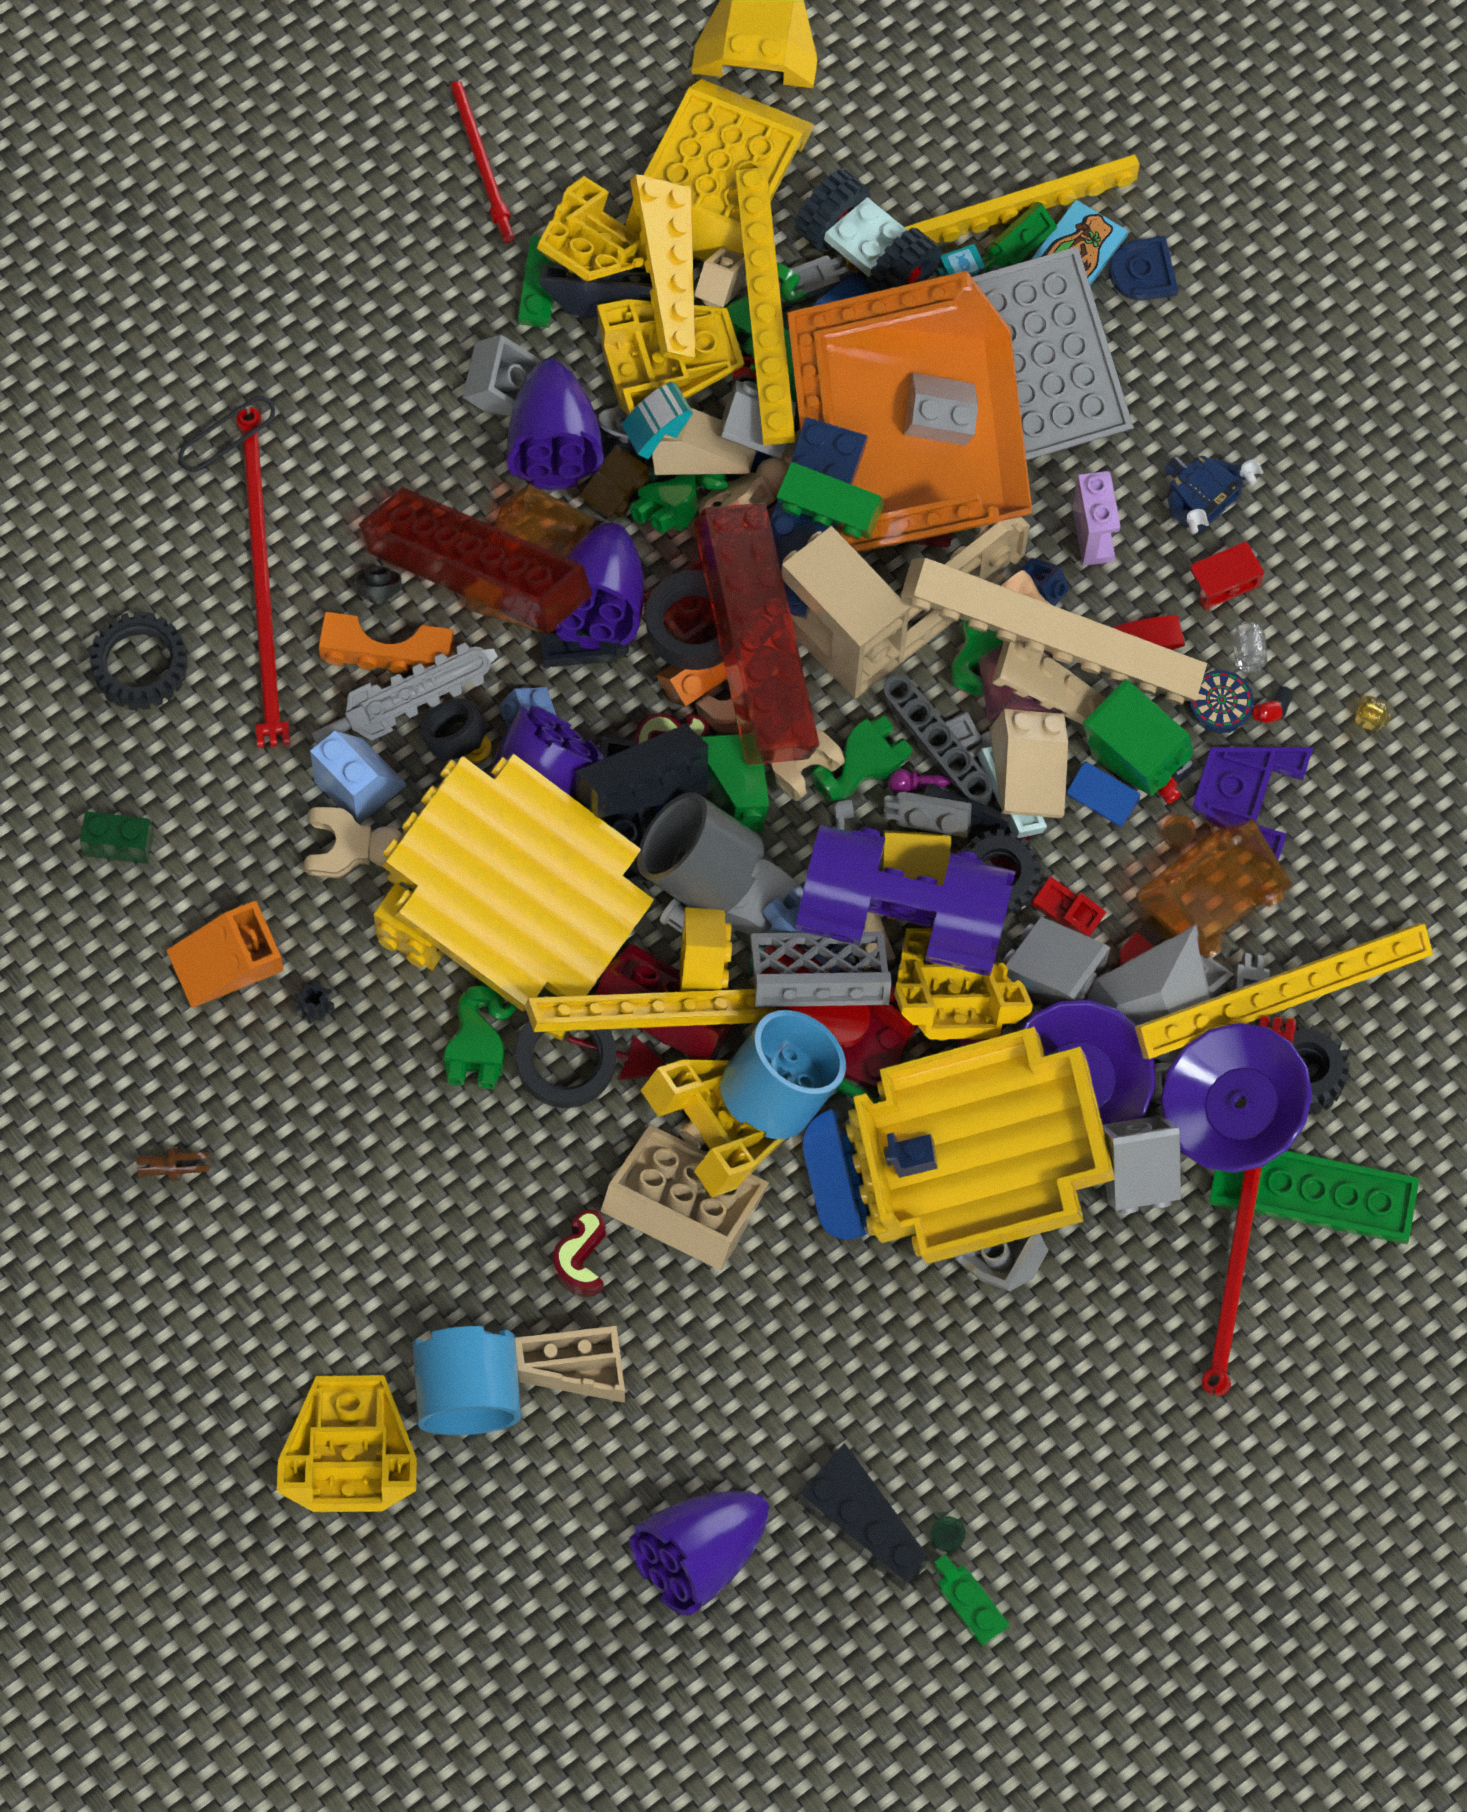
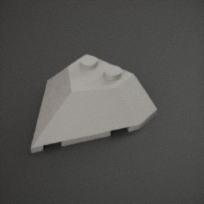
M1197 923L1177 936L1167 939L1130 959L1111 972L1108 971L1099 976L1087 1000L1118 1009L1136 1026L1209 1000L1210 996L1203 957L1200 955L1197 940L1199 936ZM1183 1047L1154 1058L1164 1063H1173Z

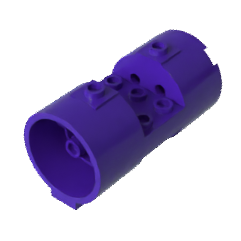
M820 824L808 868L795 930L860 946L868 912L933 928L926 954V962L990 977L1012 890L1011 885L1015 876L1014 870L984 864L982 860H977L976 854L958 851L957 855L950 854L943 886L936 885V879L927 876H918L917 880L904 877L903 871L893 868H885L884 872L878 871L886 839L879 836V831L862 827L860 831L853 830V832Z

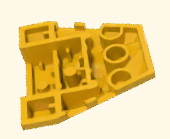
M585 176L569 186L564 192L560 205L558 204L554 217L547 225L537 249L551 261L566 267L570 273H575L583 281H591L645 265L644 262L647 260L645 245L641 244L640 235L603 212L609 192Z
M906 928L894 995L901 1014L913 1025H918L928 1039L944 1041L948 1039L979 1040L995 1038L1000 1035L1002 1024H1016L1032 1012L1033 1005L1025 985L1020 980L1015 982L1010 980L1007 976L1008 967L1003 962L998 963V966L995 963L993 964L990 977L926 962V954L933 928Z

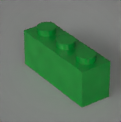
M791 462L776 497L779 504L783 506L782 510L795 517H800L802 513L812 517L811 521L824 528H829L830 525L842 529L844 535L859 540L861 536L870 539L884 506L882 496L794 462Z

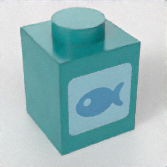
M975 244L942 255L939 258L941 261L938 269H936V277L967 271L970 275H978L979 269L984 268L985 265Z

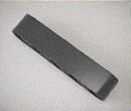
M901 674L889 677L884 684V694L890 710L943 776L951 780L952 787L960 796L988 806L991 803L993 794L991 781L987 774L908 677ZM899 688L907 691V694L902 698H895L891 695L894 690ZM921 712L927 715L926 719L922 722H914L910 719L915 713ZM935 737L946 739L945 744L939 747L932 746L930 741ZM955 761H962L966 764L965 768L960 771L951 770L949 767ZM976 785L983 786L986 789L983 794L978 796L969 793V790Z

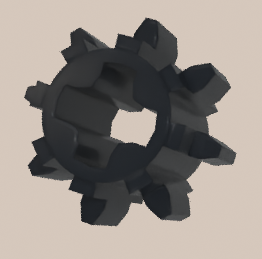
M320 981L310 986L303 983V991H299V994H294L293 996L294 1002L299 1004L295 1009L296 1015L303 1016V1018L306 1016L308 1024L314 1023V1020L319 1019L326 1022V1013L329 1014L330 1011H335L334 1003L329 1001L333 997L332 989H322ZM314 1000L316 1003L320 1002V1004L315 1006L312 1002L309 1003V1001Z

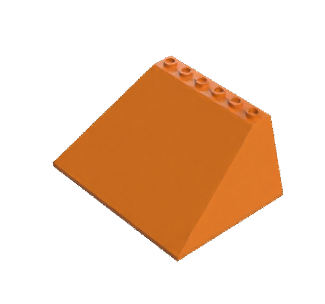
M967 271L787 312L800 430H802L805 419L808 417L868 436L853 485L882 496L884 506L870 539L861 536L859 540L844 535L841 528L837 529V532L857 553L999 523V521L1033 513L1011 329ZM912 373L975 384L978 401L975 435L966 446L904 435Z

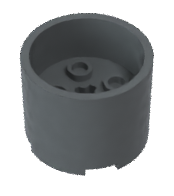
M689 792L671 800L651 821L639 846L641 850L637 856V865L640 874L689 908L725 910L726 913L742 900L756 880L751 875L756 866L757 859L763 857L764 847L762 839L757 833L700 794Z

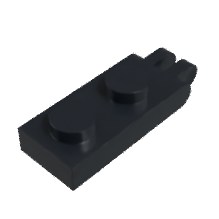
M589 629L576 630V636H591ZM556 632L540 634L543 668L612 662L617 659V656L628 654L629 646L628 644L623 646L620 643L599 641L600 650L580 647L579 641L566 642L556 635Z

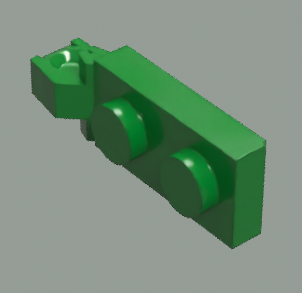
M1035 202L992 242L993 244L988 247L990 252L982 258L987 271H991L992 266H999V269L1020 263L1057 229V225L1042 203Z
M946 1554L934 1561L933 1567L942 1578L937 1582L941 1589L940 1594L981 1648L1010 1628L1008 1621L969 1570L967 1571L963 1565L956 1568Z

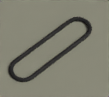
M264 396L253 397L192 438L180 449L179 462L181 466L190 472L200 471L260 431L275 416L273 402ZM256 401H264L269 405L271 412L266 421L200 466L190 467L185 463L183 459L185 450L199 439Z

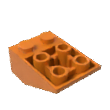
M256 900L225 912L166 950L191 1009L284 971L282 957Z

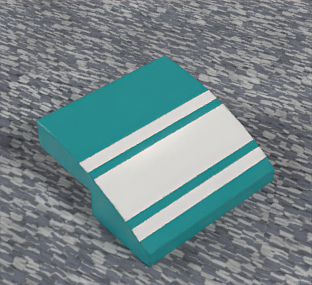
M669 382L652 392L638 404L621 426L637 454L649 459L665 434L675 439L692 416L693 411L677 384Z

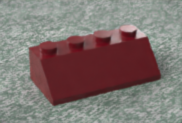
M630 944L605 969L594 995L680 992V970L638 946ZM736 1024L646 1027L637 1029L644 1030L658 1038L663 1044L676 1048L686 1054L691 1060H712L719 1053Z

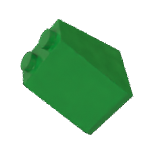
M1127 679L1083 722L1093 760L1151 797L1160 788L1167 785L1171 776L1181 766L1186 765L1194 753L1189 733Z
M760 733L701 737L708 744V795L706 796L710 802L755 833L763 831L769 801Z

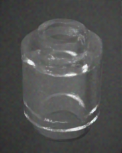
M1248 622L1238 625L1233 635L1235 665L1246 673L1258 672L1267 664L1265 632L1262 631L1261 626L1257 623Z

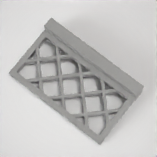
M883 931L863 932L860 945L862 943H877V948L870 954L859 948V945L809 933H751L750 943L755 983V1007L889 1005L891 975L888 972ZM796 944H805L811 949L802 955L792 947ZM829 944H839L844 949L835 954L827 949L826 946ZM759 945H773L777 950L768 955L759 949ZM852 953L862 961L853 966L845 961L844 958ZM784 954L795 960L789 967L777 961ZM816 954H820L829 961L820 967L810 959ZM837 965L847 973H829L828 971ZM871 965L880 972L863 973L862 970ZM770 966L780 974H762V972ZM804 966L813 973L797 974L795 972Z

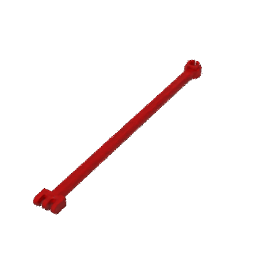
M249 407L250 415L254 416L251 421L243 419L247 416L246 408L237 414V428L242 433V436L262 423L261 414L257 409ZM257 432L243 441L264 717V724H256L257 747L264 748V736H270V746L277 747V735L283 734V745L290 746L288 722H280L259 438Z
M1262 1015L1259 1026L1269 1028L1270 1016ZM1274 1017L1271 1030L1293 1043L1296 1019L1287 1018L1284 1031L1282 1030L1283 1018ZM1262 1167L1245 1170L1243 1174L1211 1366L1203 1374L1201 1381L1202 1387L1212 1396H1214L1213 1390H1215V1395L1220 1397L1225 1395L1231 1387V1379L1227 1374V1367ZM1218 1375L1220 1378L1218 1384L1213 1387L1210 1386V1378Z

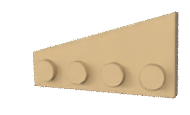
M1015 640V643L1004 641L992 680L993 684L999 687L1007 685L1014 688V693L1023 698L1028 695L1040 700L1039 705L1047 709L1053 707L1060 709L1065 717L1082 725L1087 717L1106 699L1044 652L1030 651L1024 648L1025 643L1019 640Z

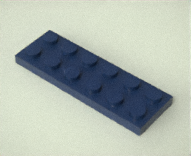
M806 417L791 462L853 485L868 436ZM777 500L744 599L745 601L807 619L810 608L781 579L782 562L790 552L794 550L800 551L805 547L808 540L816 532H824L828 528L813 523L811 521L812 517L802 513L800 517H795L782 510L783 506ZM830 525V527L832 526L837 531L838 527Z

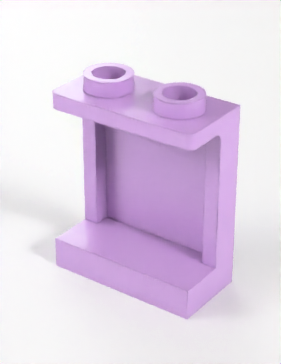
M1109 471L1080 474L1077 479L1072 512L1082 565L1114 562L1115 552L1111 533L1118 532L1121 526L1111 474Z

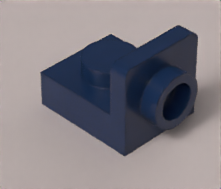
M1030 558L1021 569L1029 574L1039 593L1053 606H1056L1069 591V586L1061 566Z
M894 1132L887 1134L888 1146L884 1147L885 1160L888 1167L894 1166L899 1178L938 1169L935 1142L931 1134L898 1142Z

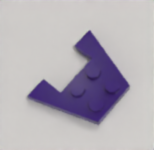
M1211 747L1192 810L1277 867L1287 833L1257 825L1258 814L1271 772L1303 781L1313 747Z

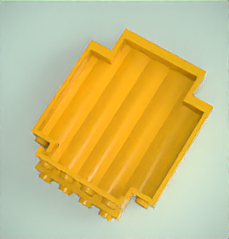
M515 754L511 755L507 760L501 757L490 772L495 776L494 778H491L463 756L456 762L451 759L440 773V776L444 778L437 788L432 785L422 797L421 802L425 805L417 815L415 812H412L401 828L405 830L403 836L399 841L393 838L382 853L387 858L381 866L390 872L386 879L393 884L404 882L413 889L412 891L406 889L395 903L399 909L394 916L521 1011L526 1010L525 1006L528 998H536L543 987L557 997L587 996L597 979L607 968L654 900L622 876L641 849L603 820L597 818L591 811Z
M1035 1027L880 1069L882 1081L877 1082L882 1102L873 1104L865 1093L853 1097L855 1109L848 1111L850 1123H846V1131L850 1142H855L857 1150L856 1154H852L856 1172L858 1174L862 1173L864 1184L859 1185V1190L864 1205H869L871 1215L866 1216V1222L870 1235H875L881 1243L916 1234V1236L912 1237L915 1254L917 1257L921 1256L927 1264L1084 1222L1076 1190L1115 1180L1086 1055L1081 1047L1045 1056L1040 1036ZM894 1132L898 1142L931 1134L935 1142L938 1169L899 1178L894 1166L888 1167L885 1160L884 1147L888 1146L887 1134Z

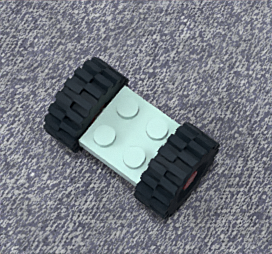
M838 169L837 173L835 171L832 172L828 179L825 177L821 181V185L814 188L811 197H807L804 201L805 206L800 208L798 212L800 216L795 220V230L820 251L833 247L869 276L866 288L871 293L925 281L930 276H933L936 271L934 268L941 261L939 258L942 256V248L918 228L913 227L909 231L871 201L869 199L871 195L869 193L870 189L845 169Z

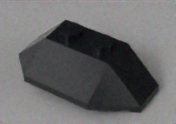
M542 264L539 285L569 315H578L586 319L598 317L597 305L625 299L651 301L650 290L653 288L650 273H646V269L639 267L591 281H583L575 273H570L566 267L560 264Z

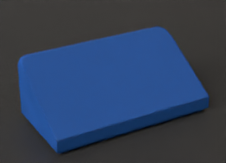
M1086 761L1081 766L1066 793L1070 798L1121 828L1140 799L1139 792Z

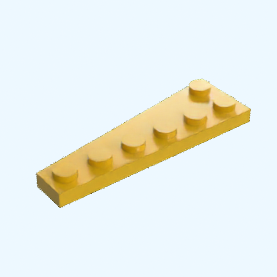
M636 174L630 179L636 216H640L642 231L639 234L641 244L645 245L647 260L644 263L646 273H650L653 288L650 290V296L655 311L654 319L661 356L689 363L695 358L691 187Z

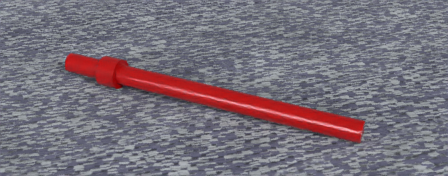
M455 81L450 87L491 205L489 209L493 223L498 225L503 242H512L515 237L509 222L511 215L508 206L503 203L463 84L461 81Z

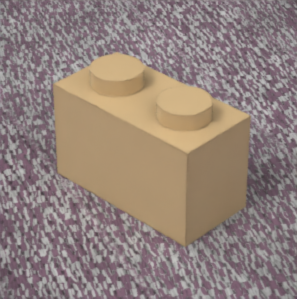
M724 247L718 249L704 262L694 296L702 299V302L707 306L724 307L741 290L746 274L744 255Z

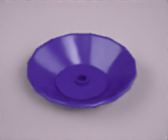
M1092 1000L1059 1001L1032 1014L1019 1028L1018 1031L1035 1027L1040 1036L1045 1056L1077 1047L1082 1048L1088 1062L1102 1125L1141 1119L1146 1115L1155 1089L1154 1058H1143L1135 1030L1136 1025L1118 1009Z
M1234 1023L1209 1029L1183 1047L1167 1070L1160 1100L1163 1118L1169 1119L1179 1127L1181 1153L1204 1168L1236 1173L1263 1167L1290 1148L1306 1125L1312 1100V1090L1308 1067L1290 1041L1268 1027ZM1241 1099L1247 1100L1243 1108H1237V1103Z

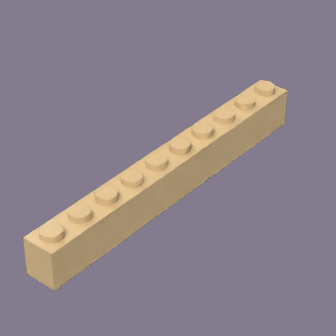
M928 558L911 560L901 597L911 600L910 605L914 608L929 611L932 608L940 611L939 616L944 619L968 621V627L981 632H987V629L997 632L996 637L1007 642L1015 643V640L1025 643L1024 648L1030 651L1043 653L1046 650L1054 653L1053 659L1071 664L1073 660L1081 663V669L1095 674H1099L1100 671L1110 674L1109 679L1114 682L1122 683L1127 679L1137 684V688L1141 692L1153 695L1156 692L1164 694V700L1183 705L1184 701L1197 700L1207 663Z

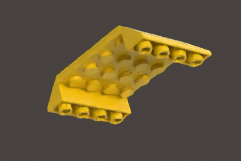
M700 79L688 88L643 176L691 187L692 253L694 259L705 262L721 247L744 255L735 170L767 167L771 202L796 151L802 152L814 128L813 123L703 79ZM633 201L625 226L639 234L642 231L640 216H636Z

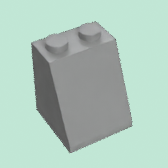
M1040 917L1035 926L1030 923L1020 937L1022 944L1017 951L1011 949L1005 956L1003 963L1008 967L1007 976L1012 982L1020 980L1026 986L1029 997L1043 1006L1049 1007L1059 1001L1084 1000L1093 988L1096 979L1105 971L1110 947Z
M1163 1115L1103 1125L1115 1175V1180L1105 1182L1108 1204L1115 1211L1119 1210V1213L1128 1214L1139 1211L1140 1206L1151 1205L1153 1208H1164L1170 1206L1171 1201L1181 1200L1180 1132L1177 1125L1169 1119H1164Z

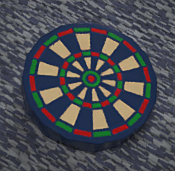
M1226 670L1211 671L1204 674L1197 700L1189 701V710L1192 717H1195L1199 725L1205 730L1215 733H1231L1249 720L1254 705L1253 692L1248 683L1239 675Z

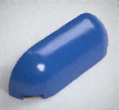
M829 1110L817 1116L808 1126L803 1139V1153L821 1225L826 1232L835 1238L852 1240L867 1235L864 1228L867 1224L866 1216H869L870 1213L868 1204L864 1205L860 1195L859 1185H862L860 1173L856 1172L852 1154H855L853 1143L850 1142L847 1133L842 1134L836 1121L839 1116L833 1110Z

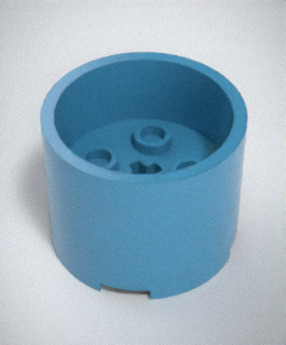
M791 1010L769 1013L761 1019L726 1065L723 1079L720 1082L723 1101L737 1121L741 1124L746 1121L751 1126L765 1132V1137L772 1139L794 1137L805 1129L842 1082L846 1072L845 1056L835 1036L816 1019Z
M483 1326L454 1327L433 1331L432 1338L424 1342L422 1339H416L413 1342L417 1423L421 1430L440 1435H475L502 1430L520 1421L521 1408L516 1339L512 1332L501 1330L499 1331L500 1335L484 1331Z

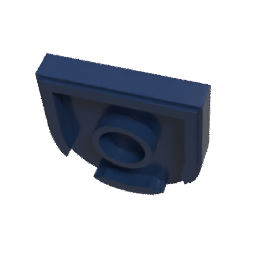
M1166 236L1127 242L1113 256L1109 270L1110 279L1116 290L1125 297L1144 301L1178 295L1179 289Z

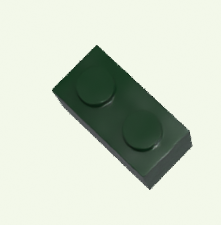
M85 811L80 837L83 856L149 864L154 836L151 819Z

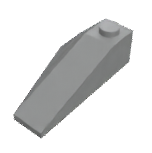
M1036 1234L953 1258L980 1281L1010 1292L1034 1278L1048 1253V1249L1041 1234Z

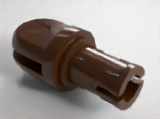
M171 1147L166 1155L137 1156L136 1165H151L149 1168H137L138 1177L168 1175L172 1181H180L182 1174L209 1172L211 1169V1165L182 1167L181 1160L209 1159L211 1157L208 1152L180 1154L178 1147Z

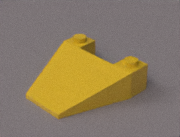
M679 1060L658 1067L643 1086L641 1092L658 1117L684 1109L691 1122L697 1126L701 1137L710 1151L694 1172L711 1198L737 1189L785 1139L765 1137V1132L751 1126L746 1121L741 1124L730 1113L720 1091V1082L723 1079L724 1069L729 1061Z

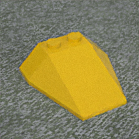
M720 0L695 44L691 74L722 77L724 65L784 72L783 85L814 88L817 55L804 0Z
M625 299L597 305L602 351L619 406L627 416L647 396L669 382L677 384L684 398L687 399L744 366V360L727 308L694 305L695 358L688 363L661 356L654 319L655 311L651 301Z
M316 1376L278 1459L277 1493L312 1512L384 1511L415 1492L417 1458L385 1376Z

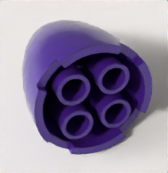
M548 358L537 363L527 375L514 402L508 429L507 464L513 477L518 475L530 481L531 487L545 490L572 488L579 485L578 480L585 478L591 473L596 474L603 464L601 433L592 404L580 382L562 362Z
M604 523L594 528L574 545L558 567L545 599L544 617H548L552 625L557 629L556 635L564 641H579L580 647L600 650L599 641L620 643L624 646L636 636L640 626L644 602L643 570L635 543L623 526L617 523ZM589 629L591 635L586 637L576 636V631Z
M534 705L529 710L521 706L498 747L491 771L501 757L507 760L511 755L515 754L574 799L576 796V771L604 759V756L591 740L587 739L584 743L582 737L570 728L571 724ZM490 773V777L494 778L495 776Z
M751 1491L715 1492L676 1503L655 1513L635 1526V1533L629 1537L634 1562L643 1579L645 1580L650 1577L656 1588L664 1593L661 1596V1601L668 1608L684 1616L692 1615L715 1598L735 1578L749 1560L766 1527L769 1518V1505L762 1495Z

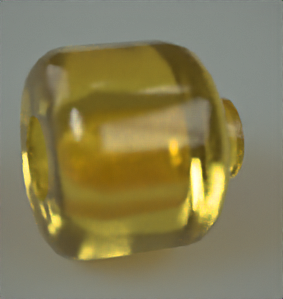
M1373 696L1364 697L1355 714L1356 724L1375 732L1380 730L1382 726H1387L1391 718V714H1388V704Z

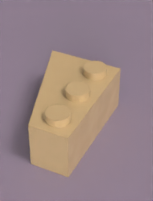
M617 1326L515 1338L519 1382L625 1403V1388Z

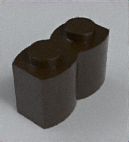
M616 445L586 485L580 498L582 502L611 522H614L617 517L622 519L629 511L630 505H632L629 502L630 498L636 491L638 492L640 488L649 483L650 477L648 473L650 470L647 465Z

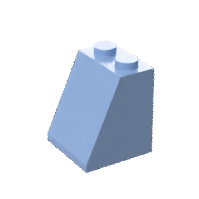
M334 731L310 750L314 782L339 808L349 812L359 825L407 786L406 782L362 738Z

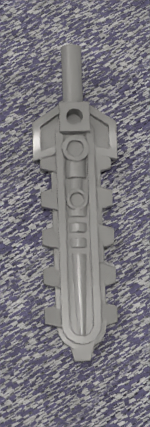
M466 643L457 646L458 654L449 658L444 653L435 656L436 664L425 668L420 663L412 667L413 675L405 679L400 674H397L390 678L391 685L384 689H381L377 684L371 686V683L350 692L345 713L346 717L312 732L316 744H319L334 731L343 733L351 728L371 741L393 731L391 727L396 725L395 717L406 713L411 718L418 714L417 707L428 703L431 707L439 705V696L448 692L453 697L462 694L461 686L472 682L475 686L483 684V675L490 669L491 662L498 657L494 648L486 650L481 647L470 648Z

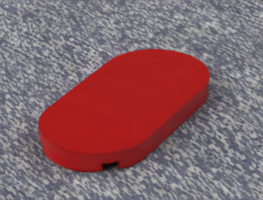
M770 945L762 951L771 955L777 948ZM795 945L792 947L802 955L807 952L799 946ZM786 954L777 960L786 967L795 962L794 959ZM816 958L810 959L820 967L823 966ZM770 966L762 972V974H780ZM802 966L795 973L802 974L813 972L807 969L806 967ZM868 1005L776 1007L779 1010L800 1012L816 1019L835 1036L840 1046L844 1045V1047L853 1046L864 1037L871 1019Z

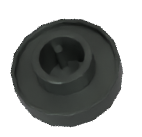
M385 566L369 567L365 569V572L355 576V591L368 599L372 604L387 603L390 598L402 590L401 575Z

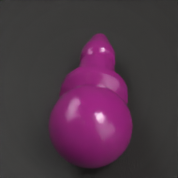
M896 769L888 777V786L895 794L899 792L908 793L910 790L913 793H917L918 787L926 788L928 784H935L940 786V788L951 784L949 778L941 775L917 776V770H913L910 773L905 769Z

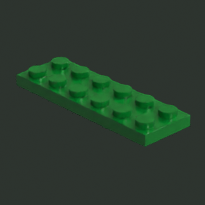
M1285 1151L1261 1169L1254 1214L1407 1245L1410 1238L1420 1178ZM1215 1170L1208 1204L1237 1210L1244 1171L1231 1173Z

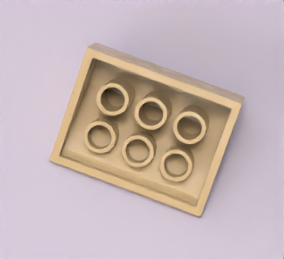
M649 1125L610 1182L600 1212L721 1271L736 1248L766 1192L769 1182L751 1174L737 1189L711 1198L694 1172L708 1152L697 1149L695 1146Z

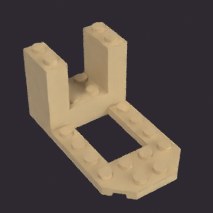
M1022 517L999 521L992 528L985 527L976 535L974 542L967 547L961 546L955 550L950 560L944 565L967 574L970 573V575L1000 586L1007 577L1003 573L1010 562L1017 564L1025 554L1030 525ZM832 526L824 532H816L808 540L805 547L800 551L794 550L790 552L782 562L781 579L810 610L807 619L779 611V619L854 700L954 622L940 617V611L930 608L929 611H925L922 614L920 621L913 627L908 625V621L922 610L912 607L910 605L911 600L903 597L900 598Z

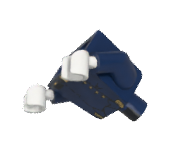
M1174 456L1164 468L1174 478L1170 483L1168 492V504L1172 519L1190 527L1191 533L1199 534L1241 497L1244 485L1242 480L1246 479L1249 485H1254L1257 482L1254 474L1264 473L1259 462L1252 459L1244 464H1236L1199 456L1190 465H1187L1179 456Z

